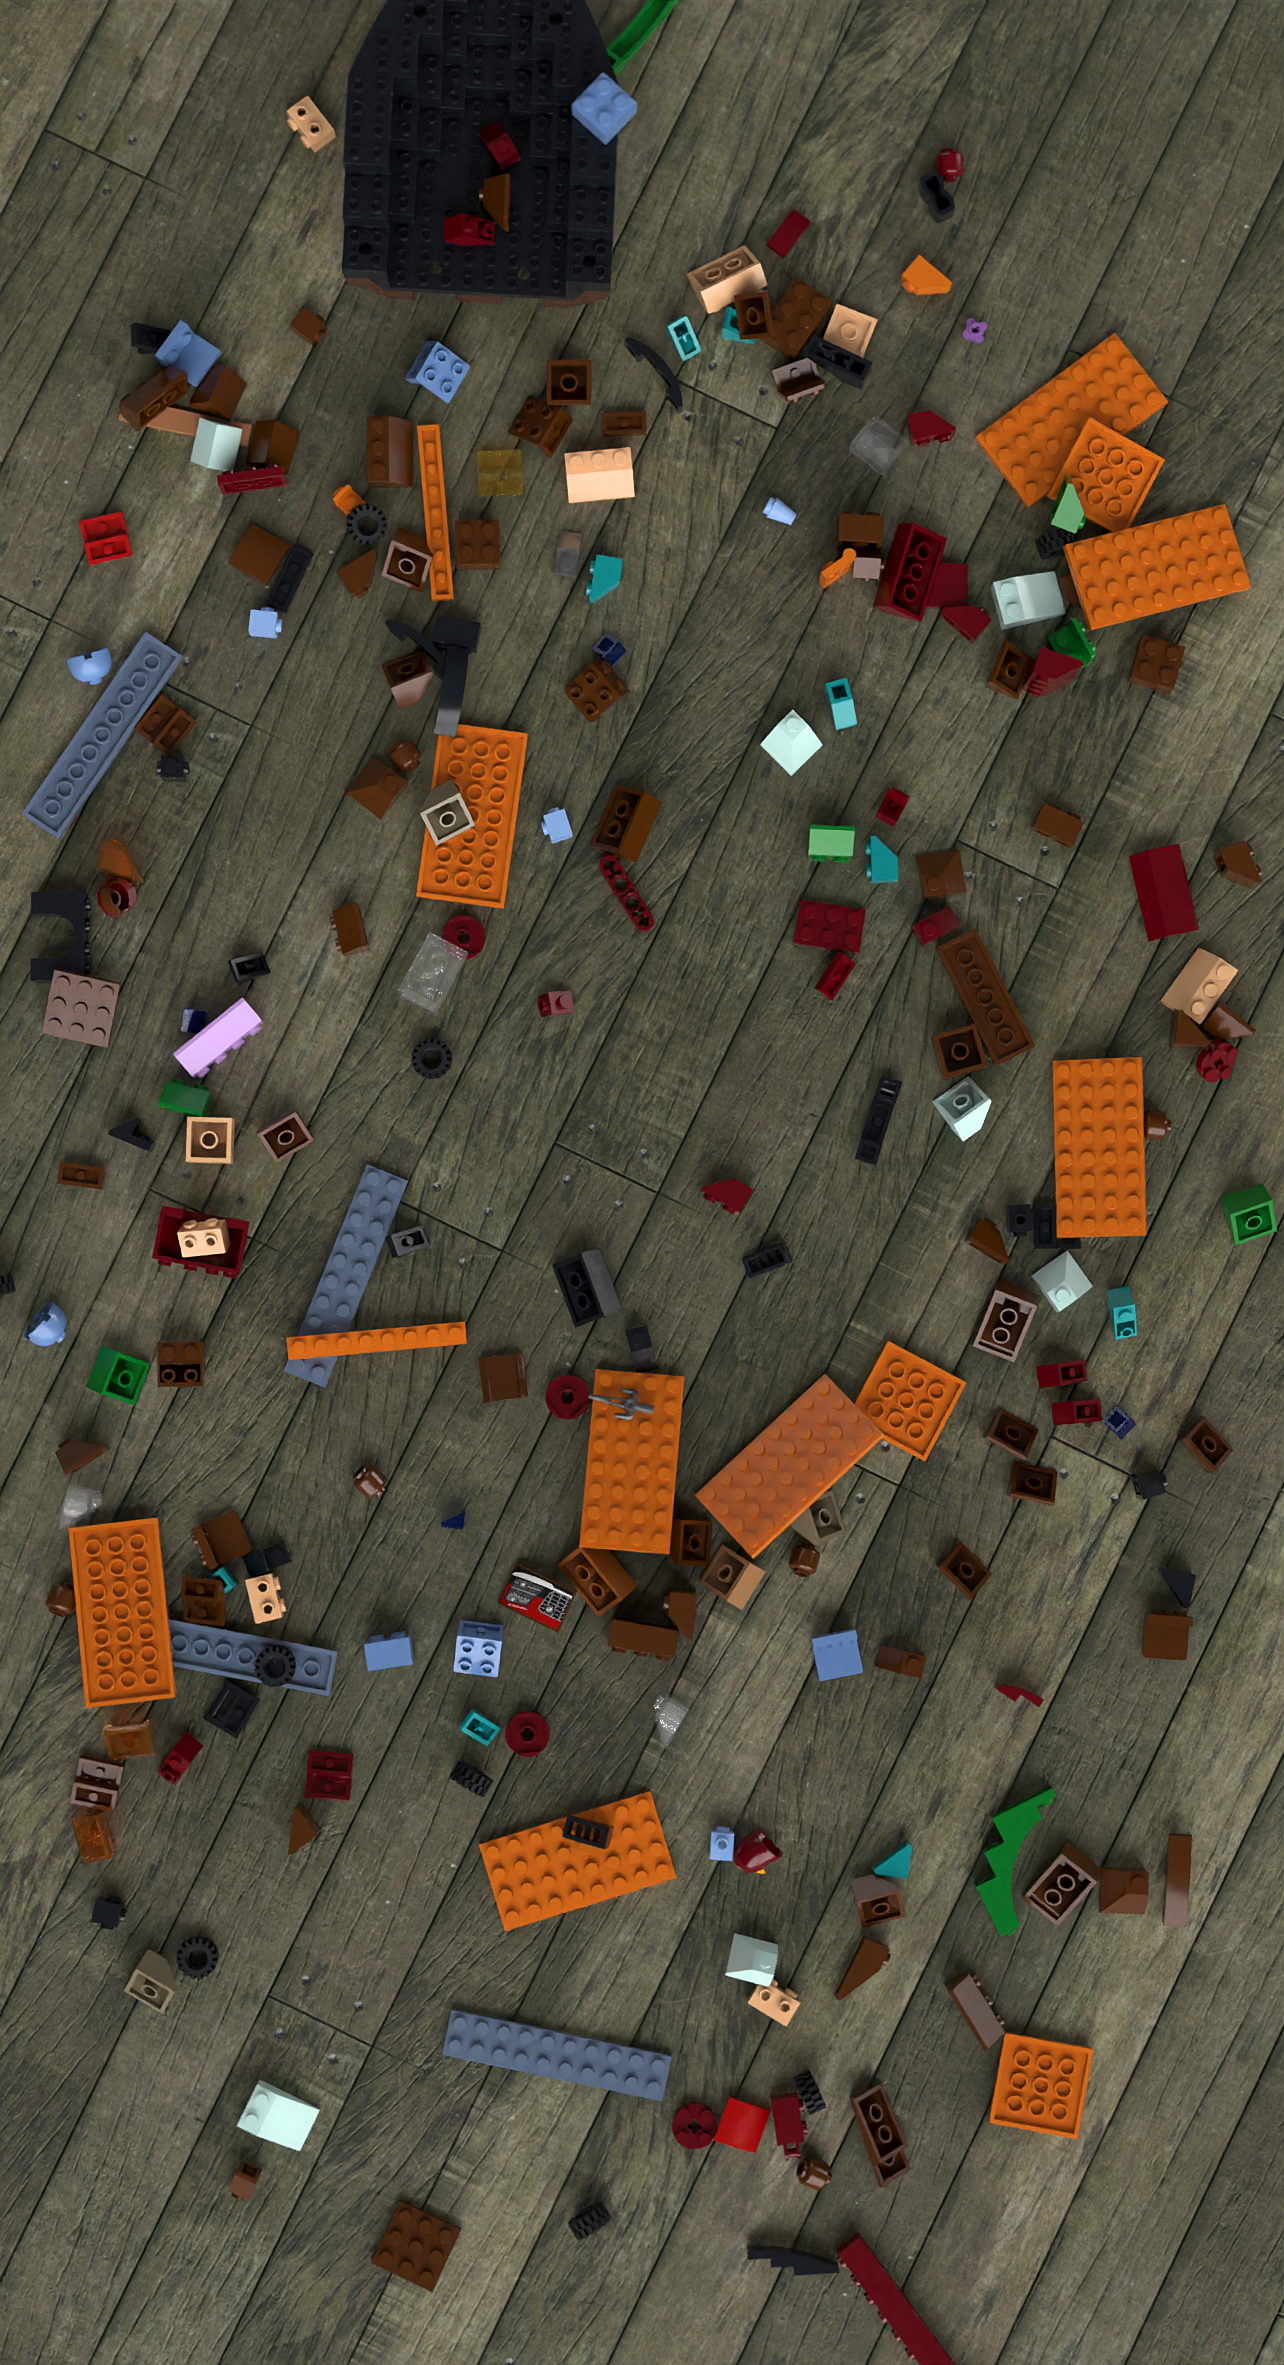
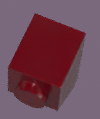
M498 121L478 132L500 171L520 160L516 147Z
M976 606L944 607L939 615L971 644L975 642L992 621L989 618L990 614L982 607L977 608Z
M949 906L912 926L911 930L921 947H924L961 925Z
M1085 1359L1036 1366L1039 1388L1088 1381Z
M1100 1399L1051 1403L1053 1425L1102 1421Z

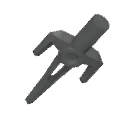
M623 1387L621 1391L631 1395L628 1399L595 1394L588 1395L591 1399L626 1410V1414L616 1413V1418L631 1420L634 1417L635 1411L653 1414L654 1411L653 1405L637 1402V1391ZM610 1400L622 1401L624 1404L614 1403Z

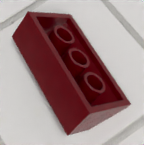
M914 522L898 523L872 607L889 615L922 622L947 538Z
M1041 647L1031 664L1023 690H1026L1030 696L1040 697L1041 695L1044 697L1072 683L1082 668L1084 661Z

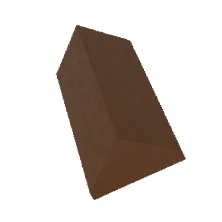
M880 2083L853 2094L849 2098L879 2187L882 2188L911 2169L903 2152L908 2145L884 2088Z

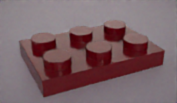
M278 464L267 465L265 469L258 470L255 467L245 468L244 472L237 473L233 470L222 472V475H217L218 485L223 495L288 486L283 466L279 467Z
M800 899L793 944L859 954L866 910Z

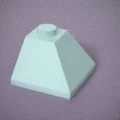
M792 710L760 745L792 776L823 744L809 725Z
M968 1076L934 1100L933 1104L951 1129L962 1141H965L981 1129L991 1100Z
M1068 1250L1031 1275L1056 1312L1066 1308L1093 1287Z
M734 1933L725 1975L769 1987L774 1976L778 1958V1944Z

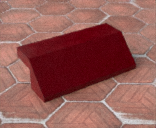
M1174 844L1130 855L1129 860L1148 942L1199 930L1180 845Z

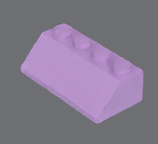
M242 997L174 1052L173 1055L192 1077L196 1078L199 1076L201 1078L210 1071L208 1067L214 1062L217 1064L222 1062L227 1057L226 1053L230 1049L236 1050L245 1042L243 1039L249 1034L253 1036L262 1029L260 1025L264 1022Z

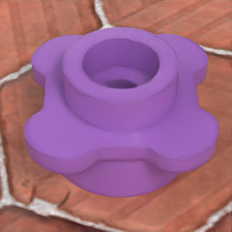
M969 318L966 321L967 328L963 331L962 335L965 339L981 343L984 339L983 333L987 330V324L985 322H976L973 318Z

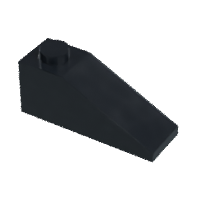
M812 335L803 353L805 357L839 380L860 390L863 389L871 373V361L815 335Z

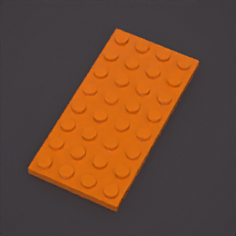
M1114 333L977 435L975 440L1029 508L1049 492L1088 417L1125 436L1164 407L1168 401L1117 334Z
M1225 504L1063 546L1089 631L1251 588Z
M458 724L455 737L438 735L431 790L452 779L475 826L437 846L427 827L425 828L416 897L504 909L528 733Z
M1143 1058L1053 1061L1057 1238L1147 1236Z
M596 1369L593 1394L628 1399L631 1395L622 1392L621 1388L635 1390L638 1392L637 1402L653 1405L654 1411L653 1414L635 1411L634 1417L631 1420L616 1418V1413L626 1414V1410L593 1399L580 1547L658 1554L670 1553L684 1376ZM610 1400L614 1403L624 1404L622 1401Z
M824 1374L697 1492L695 1496L754 1559L884 1437V1434Z
M159 1518L68 1528L85 1707L175 1698L176 1687Z
M651 1791L571 1815L614 1826L607 1849L563 1838L567 1816L479 1843L504 1930L508 1931L677 1878ZM574 1822L571 1834L575 1835L578 1823ZM583 1825L582 1827V1837H584L586 1825ZM595 1828L591 1830L590 1839H593ZM603 1830L600 1832L599 1841H602Z

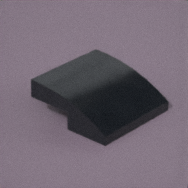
M1034 1204V1249H1082V1237L1057 1238V1204Z

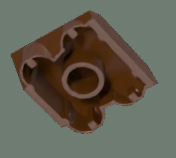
M523 1352L478 1358L484 1403L528 1397Z

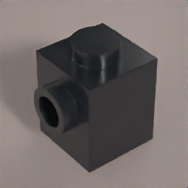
M161 755V761H157V775H161L160 777L164 782H186V775H189V762H186L183 755Z
M1030 1204L1006 1206L1007 1232L1013 1233V1237L1027 1236V1232L1032 1231ZM1017 1217L1022 1220L1021 1225L1017 1223Z
M107 1895V1898L99 1896L95 1901L91 1922L99 1923L100 1927L113 1930L114 1927L117 1928L126 1919L127 1909H124L125 1902L120 1901V1897Z

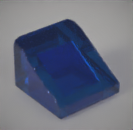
M605 633L592 648L596 654L609 662L611 666L626 652L623 645L608 633Z
M184 1008L181 1031L198 1034L205 1028L207 1013L205 1011Z
M1118 1406L1102 1421L1120 1440L1136 1425L1134 1420Z
M466 1512L443 1521L441 1526L462 1530L465 1525Z

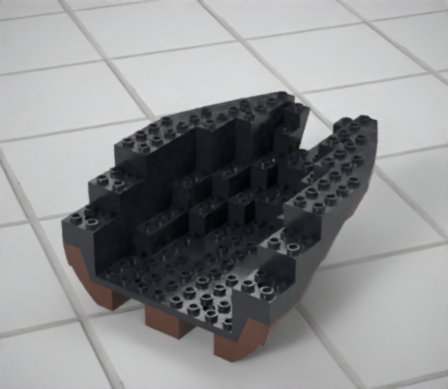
M585 0L386 1L348 73L343 152L345 179L342 213L344 222L342 272L344 279L350 285L358 286L372 293L393 299L414 300V292L457 294V301L466 303L501 304L502 297L545 299V307L557 308L580 306L599 299L604 300L609 296L611 292L618 133L605 145L572 115V104L603 72L618 86L619 84L604 42ZM495 121H498L507 132L518 151L520 159L501 171L478 134L480 130ZM502 174H510L511 204L509 231H504L484 209L483 201H479V188L484 187V179ZM463 213L493 221L495 244L457 245L445 242L444 219ZM439 265L442 270L440 274L433 275L429 272L430 267ZM520 270H527L530 276L526 280H521L517 274Z

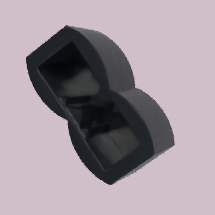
M934 170L922 176L918 190L922 200L928 204L932 219L940 224L952 218L955 209L954 200L949 192L945 190L944 181L940 174Z

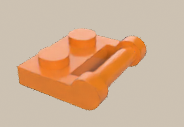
M845 549L842 558L835 563L830 561L822 567L823 571L820 573L819 583L823 589L852 569L853 561L856 558V552L853 549Z

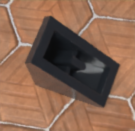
M263 952L228 961L235 982L238 985L271 973Z
M1163 1567L1158 1569L1182 1607L1188 1608L1191 1603L1196 1575Z

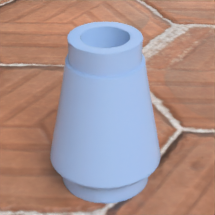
M770 497L762 513L766 514L767 518L789 525L792 524L797 514L777 497L775 499Z

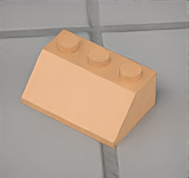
M745 245L687 273V277L701 305L709 314L721 310L722 307L730 303H734V295L760 291L761 288L768 285L760 262Z
M630 447L564 453L569 503L634 497Z
M1198 947L1160 1002L1175 1013L1182 1009L1191 1021L1198 1026L1202 1023L1238 970L1222 958Z

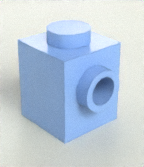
M266 607L261 608V610H251L249 621L250 636L277 638V633L282 631V619H279L278 613L274 612V609Z
M559 807L546 811L547 814L543 815L544 822H541L544 835L549 834L552 844L573 837L564 809L559 810Z
M716 1826V1830L711 1829L709 1852L711 1860L732 1861L734 1831H729L730 1827Z

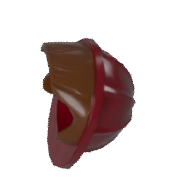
M115 878L103 882L97 892L98 906L105 914L112 917L123 916L136 903V890L132 883L126 879Z

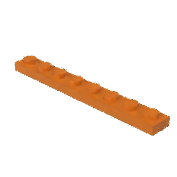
M439 424L417 426L427 546L434 555L429 569L432 602L454 600Z
M465 1321L286 1337L288 1360L467 1344Z

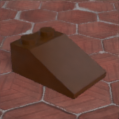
M998 1280L973 1347L1015 1362L1038 1306L1040 1295Z
M1066 1842L1022 1898L1058 1926L1098 1882L1102 1869L1070 1843Z

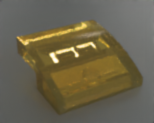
M521 449L477 451L479 496L523 495Z

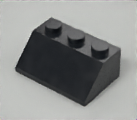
M600 1248L578 1254L552 1265L575 1328L622 1311Z

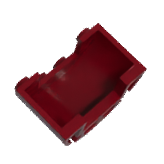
M162 1205L152 1258L158 1259L157 1264L171 1266V1262L183 1264V1269L197 1271V1267L205 1268V1273L218 1275L219 1271H221L225 1277L236 1278L237 1274L240 1275L250 1221L225 1218ZM211 1218L226 1220L231 1242L226 1253L190 1257L182 1256L177 1232L183 1223L190 1220L205 1222Z

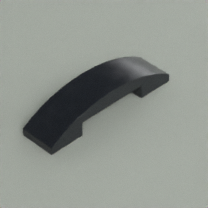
M630 337L626 338L625 347L639 363L646 358L668 385L669 389L666 390V398L680 414L683 411L681 390L669 366L647 345Z
M387 620L385 622L386 628L401 642L407 637L411 638L437 663L433 667V672L443 680L444 659L435 646L415 629L397 621Z
M452 646L446 647L443 680L433 734L455 737L467 676L468 649Z
M881 1075L860 1138L855 1160L876 1166L902 1082Z

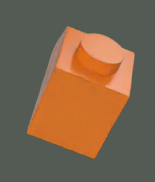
M920 255L905 270L901 277L902 286L908 292H914L916 295L948 293L953 284Z

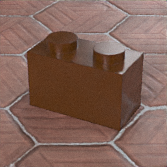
M1044 803L1031 830L1071 849L1084 822L1080 820L1081 817L1072 812L1066 814L1060 811L1061 807L1054 803Z

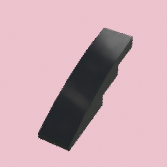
M747 2245L748 2260L770 2259L771 2268L793 2267L794 2276L840 2273L837 2262L817 2254L771 2245Z

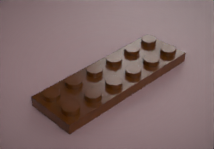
M976 928L936 947L935 949L973 1024H976L978 1034L994 1066L996 1067L1034 1048L1035 1044Z

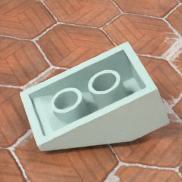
M1055 571L1013 577L993 582L991 586L1001 630L1066 614Z
M259 2080L237 2126L258 2137L300 2151L320 2109Z

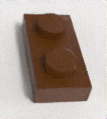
M646 411L602 413L603 437L647 435Z
M60 1161L57 1184L102 1190L106 1168Z

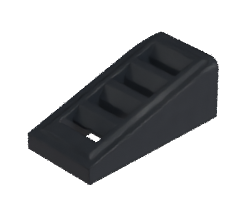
M785 1241L742 1258L749 1279L793 1262ZM777 1249H780L784 1261H780ZM769 1252L772 1253V1256L774 1258V1265H772L771 1260L769 1258ZM761 1255L763 1256L764 1261L766 1263V1268H763V1265L759 1258V1256ZM751 1259H755L759 1271L755 1272Z
M567 1815L562 1837L597 1848L607 1849L614 1826ZM574 1822L578 1823L575 1835L571 1834ZM583 1825H586L584 1837H582V1827ZM595 1828L593 1839H590L591 1830ZM603 1830L602 1841H599L600 1832Z

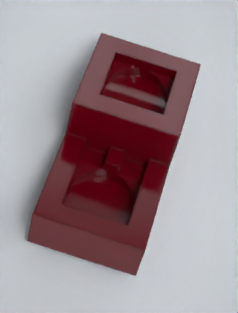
M793 209L771 237L766 247L784 259L796 245L797 240L809 228L811 221Z
M997 1684L995 1686L996 1690L1014 1702L1017 1701L1020 1695L1038 1707L1044 1701L1038 1695L1017 1686Z

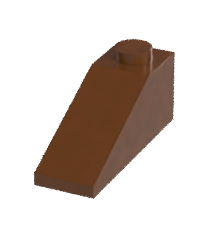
M864 1934L834 1995L835 1998L839 2001L880 1971L882 1965L886 1966L891 1957L889 1947Z

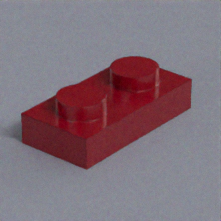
M838 951L816 984L815 989L832 1001L856 964L845 954Z

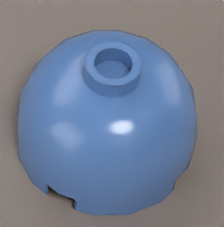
M108 647L66 659L71 675L81 682L89 681L90 685L103 682L102 677L109 673L112 666Z
M52 1301L51 1303H46L32 1318L35 1320L32 1327L29 1324L26 1327L24 1337L30 1342L44 1347L52 1345L55 1341L60 1343L67 1334L64 1331L67 1326V1318L64 1311Z

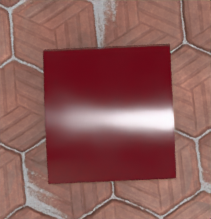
M939 564L926 609L967 606L968 564Z
M309 1751L305 1798L350 1802L354 1754Z

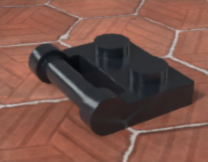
M225 1679L222 1684L224 1686L209 1712L204 1714L203 1719L237 1739L260 1699L229 1679ZM232 1691L237 1695L223 1719L220 1720L216 1716Z

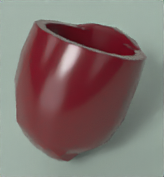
M756 1829L738 1843L734 1851V1862L740 1871L766 1874L764 1867L782 1857L783 1852L763 1831Z

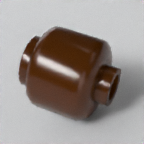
M402 739L398 740L388 750L390 752L389 760L401 772L407 769L412 772L420 764L418 759L421 757V751L409 739L404 741Z
M1145 1111L1144 1139H1164L1166 1134L1171 1131V1120L1167 1119L1166 1114L1162 1111Z
M374 1465L361 1466L353 1476L354 1487L367 1498L379 1497L386 1489L384 1486L386 1476Z
M802 1543L801 1546H795L792 1549L789 1567L793 1570V1574L800 1577H809L816 1573L820 1553L814 1549V1545Z
M61 1582L60 1585H53L45 1602L50 1613L65 1617L66 1614L73 1612L76 1605L74 1586Z
M810 2156L800 2161L796 2171L800 2184L815 2190H820L825 2185H828L832 2176L827 2162Z

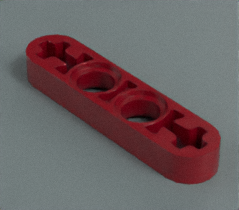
M612 855L604 856L599 862V869L635 928L640 932L650 931L654 925V918L619 861ZM607 860L610 863H615L613 865L615 873L619 870L621 874L615 875L611 880L609 879V876H612L609 869L604 870L603 868ZM622 878L626 880L627 887L624 890H617L614 883L617 879ZM630 897L637 898L639 901L638 907L635 909L628 908L626 905L627 899ZM641 908H644L645 910L641 912L643 918L650 919L648 921V927L646 928L644 925H638V923L640 922V918L638 915H636L635 917L632 916V914L637 913L639 910H641Z

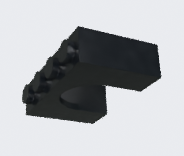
M31 892V915L34 917L65 918L71 922L75 930L74 945L64 956L59 958H31V981L33 983H52L55 968L91 976V964H87V955H91V942H88V933H91V920H88V911H91L92 903L91 898H88L85 892Z

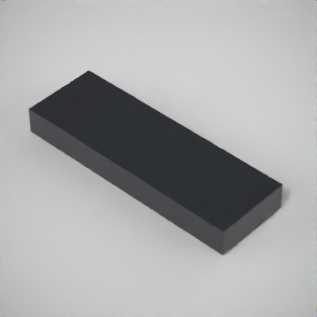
M293 544L266 602L267 606L287 614L314 553Z

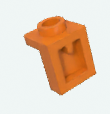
M349 484L345 487L340 486L333 494L335 496L333 498L334 504L346 516L351 513L352 508L366 503L352 490Z

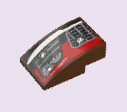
M516 1562L498 1603L536 1623L559 1632L577 1590Z

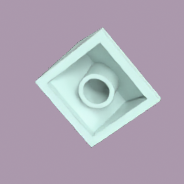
M200 418L190 461L211 469L234 471L243 429Z

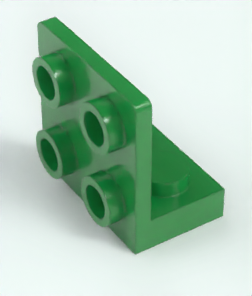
M1075 617L1069 621L1066 627L1046 637L1053 651L1084 661L1082 668L1090 665L1095 658L1096 648L1091 640L1088 641L1084 635L1086 630L1082 622L1077 621Z

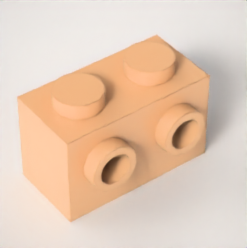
M308 95L287 110V123L294 132L298 130L302 135L300 139L307 149L311 147L314 152H317L336 137L334 129Z
M216 1218L208 1219L205 1222L190 1220L183 1223L177 1232L183 1257L226 1253L231 1244L226 1220H218Z
M269 1573L245 1580L256 1624L284 1616L283 1612L286 1611L284 1599L279 1598L278 1590H281L278 1576L274 1577V1573Z
M772 1979L769 1987L756 1983L747 1998L748 2004L787 2027L800 2005V2000L797 1998L798 1994L789 1988H786V1990L778 1987L779 1983Z

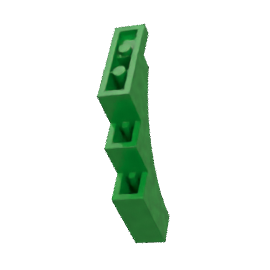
M1051 1786L990 1815L1002 1840L982 1849L994 1874L974 1885L1000 1936L1003 1934L1005 1937L1012 1935L1017 1931L1016 1928L1020 1926L1012 1902V1870L1023 1840L1032 1827L1042 1818L1037 1806L1045 1807L1054 1802L1053 1798L1057 1797Z

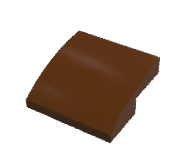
M251 524L228 564L267 586L276 573L278 565L289 551L290 545Z
M160 694L134 729L165 754L172 755L197 722L164 695Z
M183 1576L180 1599H185L182 1622L225 1626L226 1605L223 1581Z
M81 1755L76 1778L73 1783L70 1803L114 1812L125 1764Z

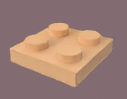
M836 304L823 339L860 357H864L878 319Z

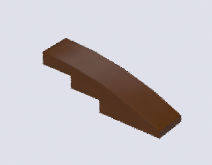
M1169 1833L1165 1864L1163 1926L1186 1927L1191 1870V1834Z

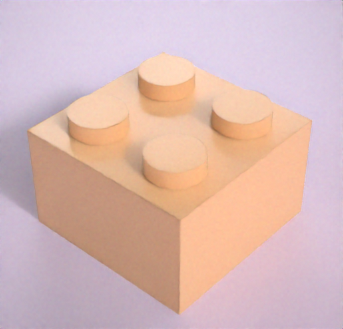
M187 1117L186 1162L233 1164L235 1120L233 1118Z

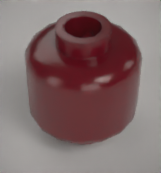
M957 148L941 149L940 153L935 157V170L944 178V182H955L957 177L962 176L964 173V157L961 152H958Z

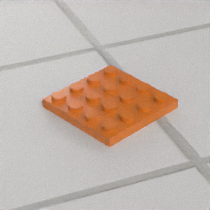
M1088 417L1046 497L1055 501L1065 475H1070L1087 520L1111 533L1128 529L1165 459Z
M887 1341L854 1404L884 1434L883 1440L926 1461L967 1382Z
M1005 2032L1003 2034L988 2122L1078 2139L1093 2048Z

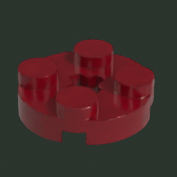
M460 915L452 918L445 925L441 939L445 951L451 957L458 960H470L483 951L486 943V934L483 926L476 919L467 915ZM461 932L470 935V939L467 940L466 944L457 940V937L461 936Z
M1216 1039L1210 1043L1211 1047L1200 1052L1196 1061V1071L1207 1082H1216L1220 1079L1225 1080L1229 1078L1232 1073L1231 1068L1238 1054V1050L1224 1039Z
M571 1375L560 1376L554 1379L549 1384L545 1395L549 1411L554 1416L565 1420L581 1416L586 1411L590 1400L588 1397V1387L581 1379ZM563 1392L573 1393L572 1403L568 1401L562 1402Z
M532 1711L516 1714L510 1719L506 1727L505 1738L507 1745L522 1757H533L540 1754L546 1748L550 1739L548 1723L542 1715ZM525 1728L534 1731L531 1740H526V1737L521 1736V1733L525 1732Z
M690 2102L683 2105L674 2114L672 2120V2131L676 2141L688 2149H701L710 2145L717 2130L716 2117L706 2105L699 2102ZM693 2120H697V2124L701 2125V2128H698L696 2132L688 2128V2124H692Z

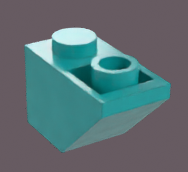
M596 555V561H591L589 574H593L592 583L588 582L586 595L590 596V603H595L619 586L623 559Z
M847 678L825 683L824 691L835 729L840 730L857 725L853 698Z
M871 836L869 842L865 843V853L870 855V864H866V877H870V883H897L898 857L876 836Z
M1129 1286L1107 1290L1108 1309L1115 1340L1137 1336L1136 1308Z

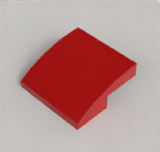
M123 511L79 521L89 565L132 556Z
M729 2096L714 2135V2141L756 2153L771 2109Z

